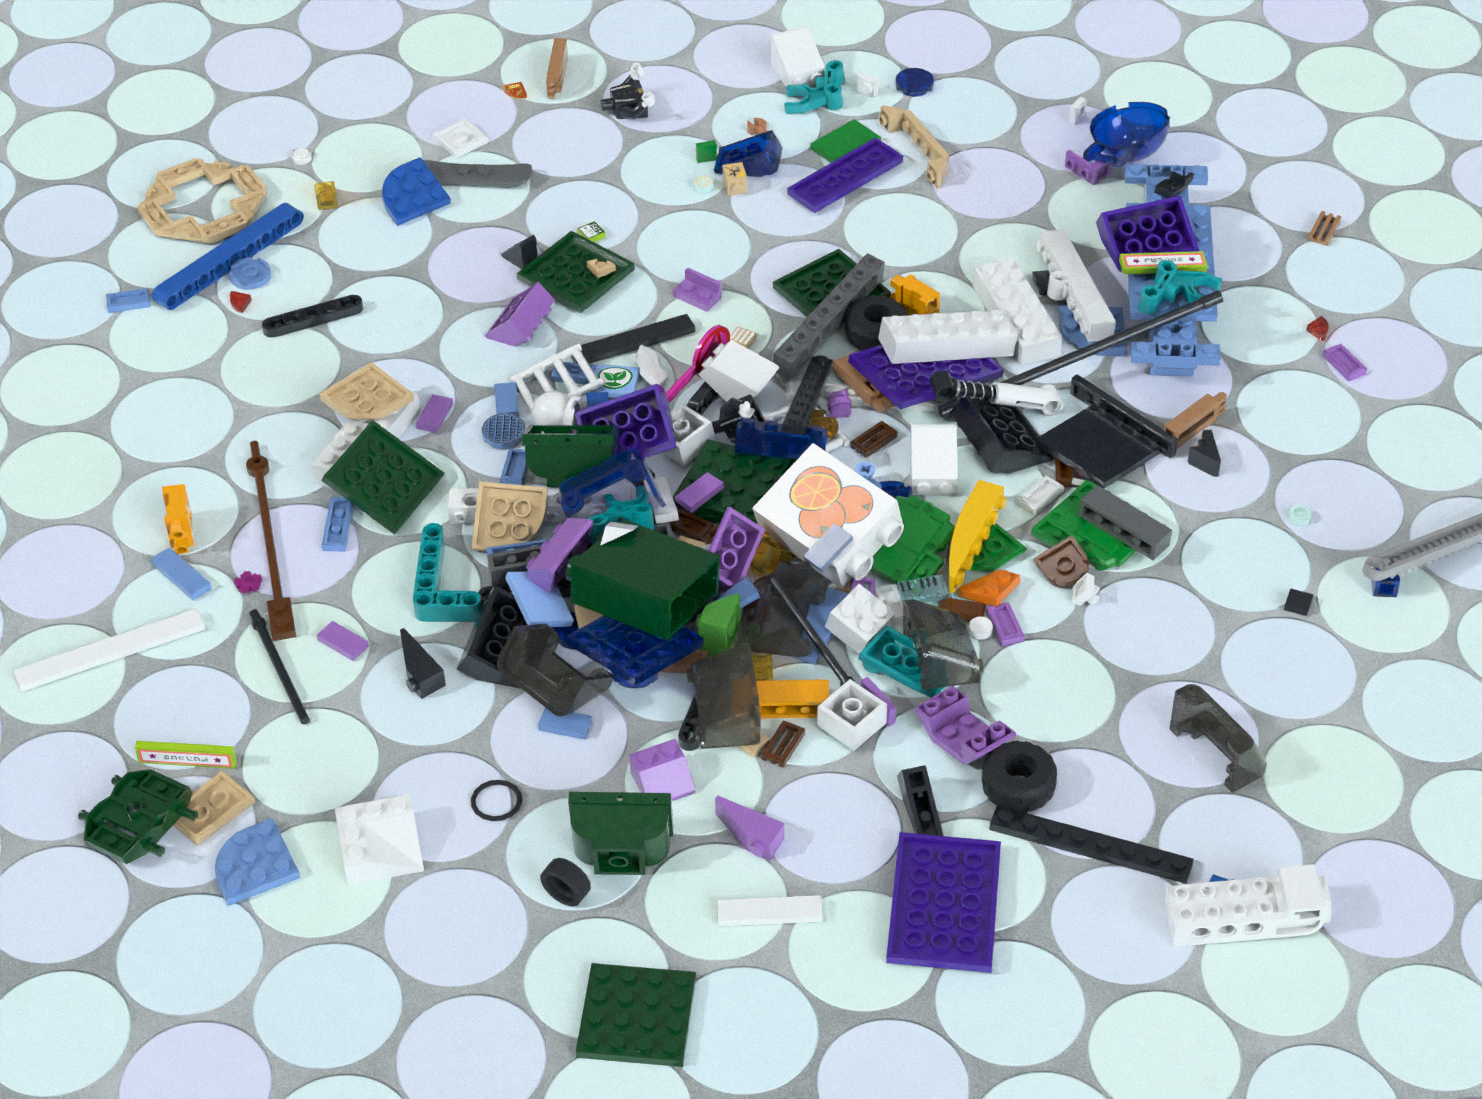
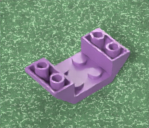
M954 686L915 707V712L932 742L962 765L980 758L1016 736V732L1000 720L988 726L973 715L969 710L968 696Z

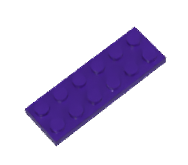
M875 137L788 187L787 194L813 213H816L903 162V155Z

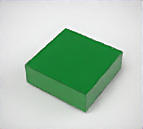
M715 140L695 143L697 163L717 160V144Z

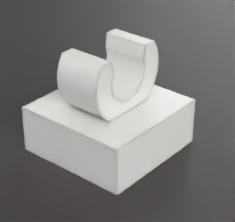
M1086 573L1073 585L1072 603L1081 606L1085 601L1095 604L1100 597L1095 594L1100 591V588L1094 585V576Z

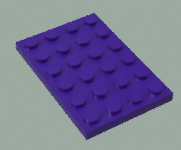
M882 345L850 354L848 362L900 410L936 398L929 380L932 374L937 371H948L951 377L963 380L965 383L972 381L974 384L1001 378L1004 373V369L990 357L892 364Z
M899 832L886 963L992 973L1001 841Z

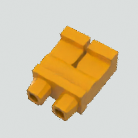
M900 274L891 278L890 286L895 288V292L892 293L890 298L903 305L908 315L940 313L939 292L915 279V276L911 274L905 278Z
M185 484L162 486L167 514L164 516L170 546L174 548L177 554L188 553L189 546H194V538L192 534V512Z

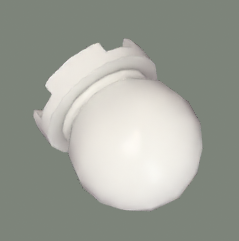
M547 391L535 400L532 407V419L536 425H578L574 413L587 408V405L582 402L585 400V397L573 395L569 398L566 394L559 391Z

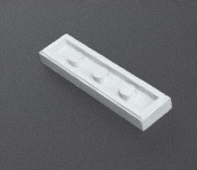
M666 477L643 480L644 488L649 492L650 505L652 506L655 522L658 524L678 521V511Z
M821 895L717 900L719 926L822 922Z

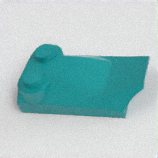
M885 625L859 653L858 660L863 662V667L866 671L870 673L881 672L931 698L938 695L949 682L945 671V658L888 625Z

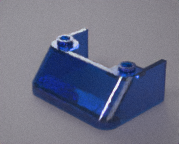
M634 448L627 449L565 480L559 488L561 506L567 518H576L575 514L582 510L585 498L624 478L632 483L646 479L653 496L661 507L666 506L643 455Z

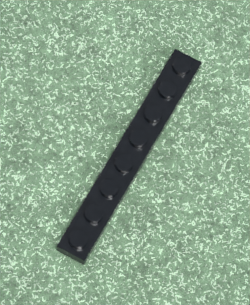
M822 355L812 356L782 423L781 432L804 436L832 370V359Z
M998 805L989 826V830L1184 884L1188 882L1194 858Z

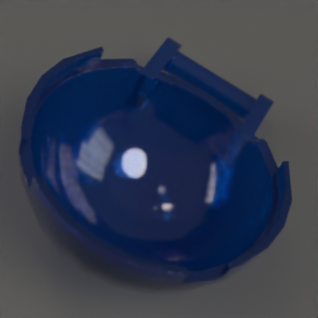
M1142 101L1128 102L1129 107L1116 109V105L1101 111L1091 121L1089 128L1094 143L1085 149L1083 159L1088 162L1094 160L1112 164L1115 168H1121L1127 162H1136L1148 158L1157 152L1166 140L1170 128V116H1168L1167 109L1155 103Z

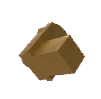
M815 409L811 419V437L832 439V436H835L839 429L837 419L835 417H824V410Z

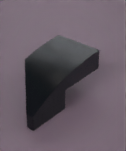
M1171 172L1169 179H1165L1156 185L1154 193L1166 198L1176 197L1192 182L1194 173L1188 172L1186 176H1182L1176 172Z
M1049 270L1032 271V279L1035 285L1039 287V295H1047L1050 277Z

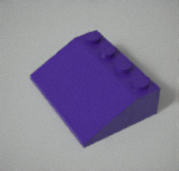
M1181 195L1101 212L1096 221L1101 241L1119 272H1122L1119 262L1120 254L1199 252Z
M658 384L574 413L578 425H619L617 453L608 471L677 448L670 406L664 387Z

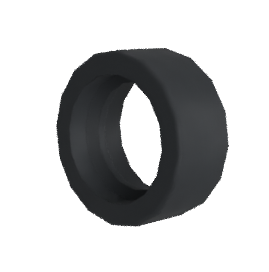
M564 858L553 859L540 875V881L548 894L556 901L567 906H578L591 889V883L583 870Z

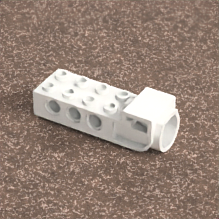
M1314 864L1280 867L1278 874L1273 877L1166 886L1164 906L1173 947L1308 935L1318 931L1323 924H1328L1331 920L1329 889L1325 877H1318Z

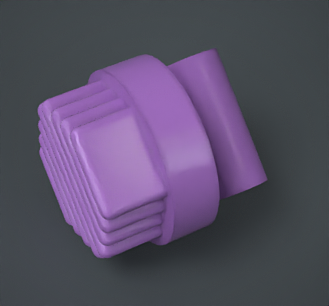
M846 389L827 395V410L830 413V417L843 418L850 416L852 403Z

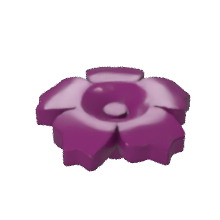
M244 571L240 575L241 578H235L233 581L240 593H250V590L256 592L260 589L262 577L261 574L257 575L255 573L251 575L250 571Z

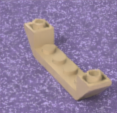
M885 105L881 106L879 115L881 126H884L889 133L903 129L912 138L914 144H917L922 153L931 160L928 161V170L926 171L928 181L932 182L937 189L940 188L948 172L949 154L912 111Z

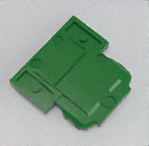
M1085 480L1031 530L1032 536L1050 547L1072 535L1086 553L1088 562L1094 563L1098 571L1107 570L1114 566L1119 568L1136 552V550L1078 516L1081 499L1096 486V484L1089 480Z
M911 494L909 498L902 496L894 498L898 502L904 529L895 544L890 547H886L883 544L872 556L874 561L870 571L893 584L896 583L900 588V582H903L905 591L918 598L928 586L926 578L928 577L931 582L932 577L944 565V559L936 554L945 551L947 544L952 540L955 527L950 522L949 514L936 508L932 503ZM919 579H922V581H923L924 590H923V588H921V584H920ZM906 581L910 583L911 592L908 590Z

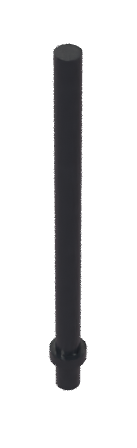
M776 576L772 577L769 583L840 680V686L844 685L849 679L854 681L851 676L846 674Z
M257 609L251 610L249 612L252 619L251 625L258 632L301 724L309 723L310 718L266 629L265 619L260 616Z

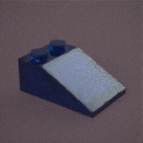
M773 130L719 148L713 171L715 174H723L722 165L742 162L747 176L762 177L772 175L778 171L783 147Z

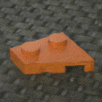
M999 569L957 589L958 597L998 607L1021 582L1020 574Z

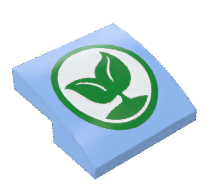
M597 364L594 373L598 379L601 378L604 385L590 393L608 392V397L613 398L636 391V384L640 377V368Z

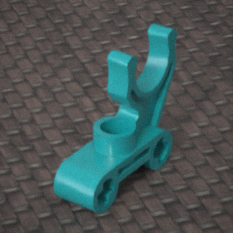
M839 60L828 62L826 64L825 77L816 78V88H811L805 84L787 85L786 92L788 97L802 96L805 98L799 102L784 103L785 113L802 114L826 105L830 110L840 109L843 106L842 88L840 85L845 82L843 63Z
M1162 260L1157 267L1154 279L1155 286L1147 285L1141 290L1137 306L1138 310L1144 314H1153L1157 311L1163 300L1173 303L1177 293H1182L1184 298L1191 303L1205 296L1198 293L1194 287L1205 285L1217 291L1221 287L1222 278L1215 277L1207 272L1177 270V265L1174 262Z
M637 486L635 488L636 499L630 501L615 500L612 494L604 495L605 506L608 510L605 513L588 518L593 521L590 543L594 544L595 539L600 533L604 532L607 524L614 521L620 523L623 519L654 530L649 492L643 486Z

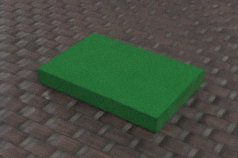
M853 119L810 143V149L832 163L875 137L881 140V137Z

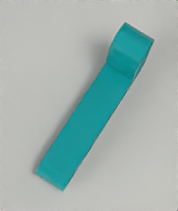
M429 523L423 527L413 592L415 617L423 622H475L482 606L479 593L476 591L439 590L445 551L443 527L438 523Z

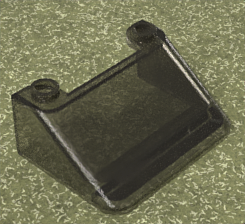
M808 561L761 577L752 583L758 591L760 598L744 606L734 645L738 650L797 658L805 657L812 653L813 643L807 638L801 639L803 634L802 627L769 583V580L776 576L807 618L810 604L818 605L822 603L826 597L825 594L829 585Z

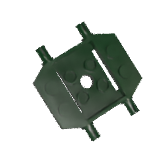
M151 769L127 772L123 777L115 775L111 780V783L115 785L111 795L100 801L90 812L81 810L78 814V819L85 821L83 839L86 845L126 865L147 853L162 857V854L164 855L165 848L156 843L180 817H185L191 821H195V818L197 819L198 817L197 811L188 808L192 797L190 787ZM104 820L109 821L115 826L126 829L137 836L134 838L102 822Z

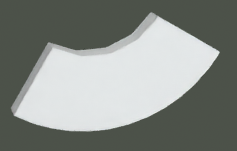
M641 345L635 355V364L640 368L639 373L650 385L658 384L661 386L666 382L669 375L659 366V355Z

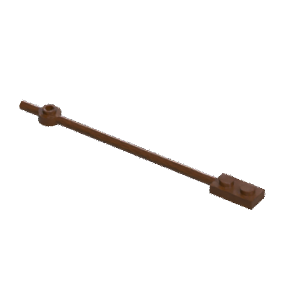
M251 441L252 457L247 460L246 468L248 474L255 477L274 599L267 601L272 639L277 641L296 637L290 597L283 598L264 480V476L270 470L269 462L266 457L260 455L258 441Z

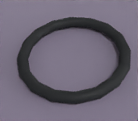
M490 780L481 784L474 790L471 797V807L475 814L489 821H502L512 817L522 804V794L518 787L504 780ZM491 785H503L515 792L517 802L510 812L500 816H490L479 811L476 806L478 793Z

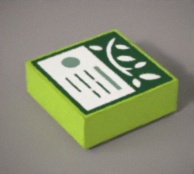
M595 221L577 228L579 235L592 242L606 237L605 231Z

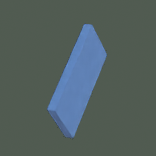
M809 581L796 604L827 646L833 633L825 628V624L830 612L848 593ZM791 613L774 641L772 651L816 665L821 654Z

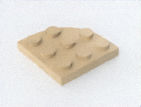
M372 362L319 393L320 400L345 418L358 420L386 418L388 415L414 401L412 392Z
M479 481L471 549L473 551L487 552V547L530 542L537 535L544 522L548 488Z

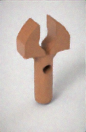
M754 118V125L749 120L747 121V133L750 135L759 133L770 143L775 142L776 137L766 130L767 122L764 119Z

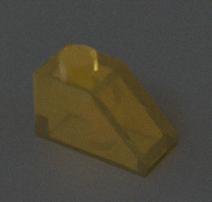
M761 539L751 561L750 570L759 576H763V574L773 576L779 561L790 562L795 558V555L777 542Z

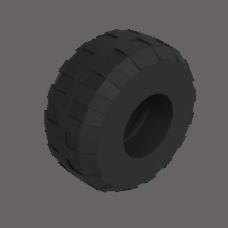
M882 295L863 297L852 304L846 313V337L855 348L862 351L882 345L878 339L882 317H892L895 315L909 316L903 305L893 298Z
M1019 740L1006 742L991 750L985 758L982 768L983 791L993 804L1028 813L1045 806L1054 795L1057 783V767L1052 756L1040 746L1027 741L1020 742ZM1015 775H1020V776H1024V777H1026V778H1016V777H1013V776H1015Z

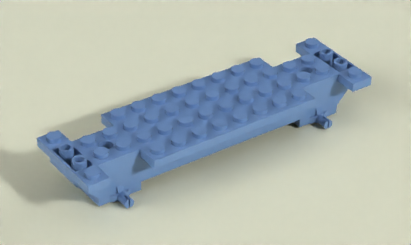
M1125 164L1124 179L1125 183L1144 184L1143 203L1166 199V197L1154 193L1158 183L1169 179L1171 172H1176L1182 176H1186L1188 172L1194 173V178L1189 185H1208L1207 166ZM1187 186L1178 196L1181 195L1199 251L1204 252L1208 265L1207 273L1215 276L1210 205H1189ZM1126 203V207L1143 203ZM1156 273L1128 274L1129 319L1150 320L1189 304V302L1182 293H1177L1173 303L1163 300L1155 313L1144 314L1137 307L1141 290L1147 285L1155 286L1154 279ZM1205 285L1194 287L1201 295H1207L1216 291ZM1217 305L1150 331L1149 342H1131V363H1147L1150 375L1193 376L1197 365L1220 366V344H1197L1196 321L1217 322Z

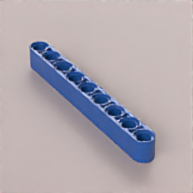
M282 203L159 284L152 292V299L168 310L177 308L229 273L231 266L235 262L247 257H253L298 227L303 221V212L289 203Z

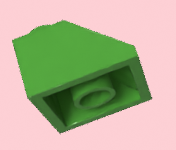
M735 593L706 604L702 614L699 613L697 615L695 626L698 628L696 643L699 644V650H708V656L728 657L741 628V594Z

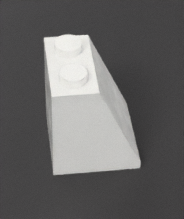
M807 26L771 35V67L785 87L787 85L799 84L811 87L816 85L817 77H825V66Z
M730 340L725 345L721 343L713 351L714 357L710 356L702 364L704 368L698 375L727 402L732 397L740 399L750 394L754 398L780 367Z
M911 425V494L957 495L956 425Z

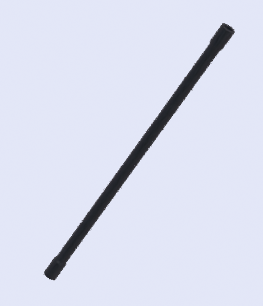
M1219 290L1207 294L1196 301L1008 378L1000 383L1023 385L1195 312L1223 302L1222 294ZM961 398L938 406L942 419L951 416Z

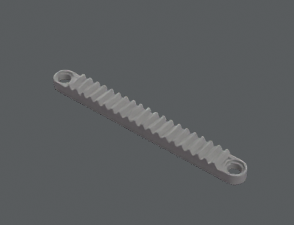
M1482 513L1368 557L1362 570L1363 574L1374 581H1380L1388 577L1393 579L1396 574L1401 576L1403 572L1406 574L1410 569L1414 571L1416 567L1421 568L1423 564L1428 565L1430 561L1434 563L1437 558L1441 560L1443 556L1448 557L1450 553L1454 555L1457 550L1461 552L1464 548L1468 549L1470 545L1474 547L1477 542L1481 544Z

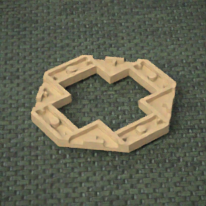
M195 158L158 172L154 185H150L145 194L144 202H140L138 206V211L155 236L213 243L237 234L249 226L262 204L267 190L266 186L247 165L232 167L230 163L214 161L211 164L204 163L203 159ZM204 175L213 186L232 179L244 194L229 201L230 208L234 211L233 214L202 226L198 224L192 215L173 222L160 206L176 200V195L171 189L172 187L195 180Z

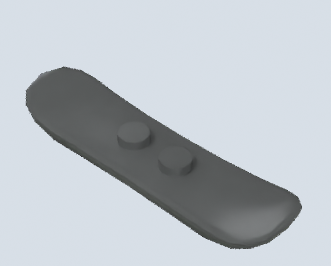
M423 160L441 185L510 188L524 184L532 173V165L528 163L485 165Z

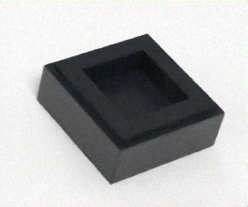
M1290 588L1284 610L1307 616L1314 594Z

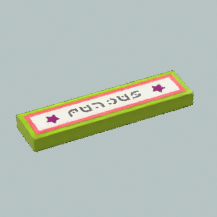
M1203 251L1120 254L1119 256L1123 274L1156 273L1158 264L1162 260L1174 262L1177 265V270L1207 272L1208 268Z
M136 741L135 744L139 763L236 769L237 765L234 746Z

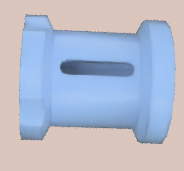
M860 462L856 465L855 472L866 480L868 478L873 479L875 466L870 462Z

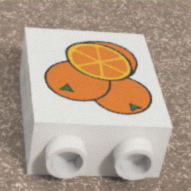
M814 443L752 508L758 525L765 529L764 534L842 589L850 582L852 577L856 580L864 578L873 565L874 559L872 556L883 544L886 547L895 544L904 529L896 499ZM836 523L851 534L853 540L823 572H820L804 560L803 556Z

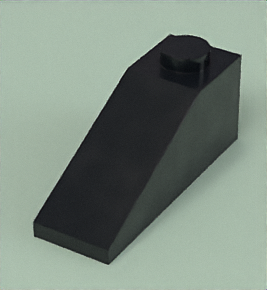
M405 628L400 629L407 673L406 684L412 693L415 692L423 699L446 686L444 670Z
M926 765L901 770L897 775V779L915 834L943 836Z

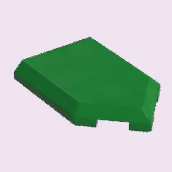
M996 523L991 525L987 540H983L979 555L974 556L970 570L993 572L1027 551V548Z

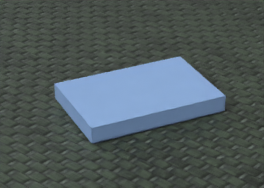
M528 571L507 572L505 579L529 628L572 626L574 620L557 586L551 593H548L527 579Z

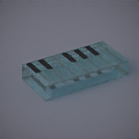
M943 574L897 583L902 606L947 599L949 596Z

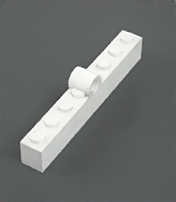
M1065 229L1041 231L1040 239L1037 240V251L1041 253L1043 262L1049 268L1050 277L1047 295L1054 300L1066 299L1068 308L1072 310L1074 319L1079 323L1081 332L1084 333L1088 342L1100 341L1114 335L1116 321Z

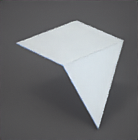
M610 522L605 527L601 545L633 531L638 526Z

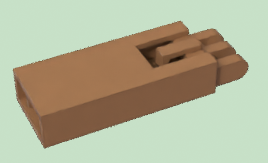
M554 38L546 79L547 97L549 99L555 98V94L562 91L568 61L567 38Z
M850 354L833 361V372L860 396L869 407H873L879 413L884 412L885 409H891L892 406L896 407L848 362Z
M1219 392L1214 397L1206 394L1164 425L1165 431L1178 438L1177 449L1224 413L1226 393Z

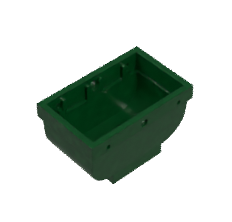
M529 425L522 434V446H525L526 464L534 475L547 478V487H593L597 478L603 476L609 470L616 457L619 425ZM572 429H575L577 433L573 434Z
M569 792L568 805L574 853L583 863L594 866V874L646 875V866L656 865L667 857L670 850V837H673L674 828L671 793Z

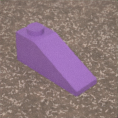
M717 795L715 798L716 816L746 850L755 856L771 860L784 840V823Z

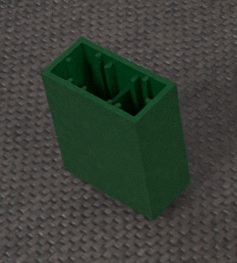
M623 519L620 523L636 525L638 527L601 545L604 534L602 532L588 550L582 555L575 554L570 559L566 568V579L571 582V603L669 640L718 595L720 555Z

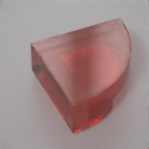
M231 291L230 303L232 308L239 313H243L252 300L251 295Z
M1320 316L1307 325L1306 331L1323 341L1327 337L1329 325L1327 320Z

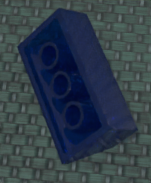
M753 418L738 419L734 453L798 460L813 443L822 450H826L827 429H823V427L818 425H812L807 427L804 436L781 432L782 424H778V422L773 420L760 422Z

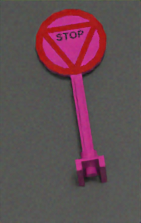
M716 325L704 334L695 349L692 366L666 392L668 403L692 380L694 375L701 377L698 374L704 368L702 364L708 357H714L713 351L721 343L725 345L730 341L728 328Z

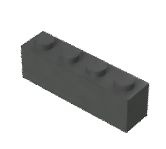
M1096 485L1081 499L1078 516L1154 561L1170 546L1172 529L1102 487Z

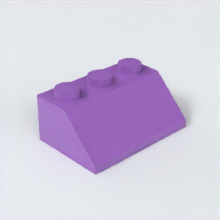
M539 282L533 284L511 299L485 334V337L511 346H516L521 342L523 344L527 343L533 336L532 331L542 324L541 319L551 312V305L555 299Z
M727 507L708 550L720 555L719 589L723 592H726L744 579L765 532L764 528L731 507Z
M567 518L564 524L559 523L553 532L554 536L550 541L546 540L540 548L541 553L537 558L532 557L527 564V579L548 593H551L566 574V568L570 559L575 554L581 555L589 545L593 521L582 518Z

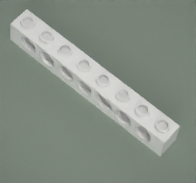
M631 486L547 487L548 497L544 522H565L567 518L588 519L591 516L605 513L608 508L605 506L604 495L612 494L615 500L630 501L632 500ZM449 488L448 515L450 524H473L475 522L478 488Z

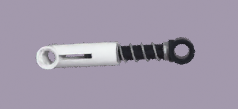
M944 370L935 372L929 380L936 399L941 402H947L958 395H962L963 398L971 396L972 399L979 397L980 400L988 398L992 404L1042 410L1045 415H1055L1063 408L1060 395L1053 385H1044L1038 388L993 382L991 385L989 383L983 385L981 382L974 384L972 381L965 383L963 380L951 377L950 373Z

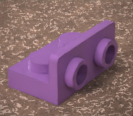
M687 268L685 270V279L673 289V297L708 312L722 299L721 282L691 268Z

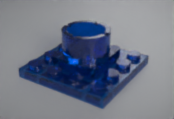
M603 615L567 636V644L610 670L611 678L618 682L619 685L635 689L649 686L650 683H654L658 679L660 671L703 647L704 638L683 626L669 640H665Z

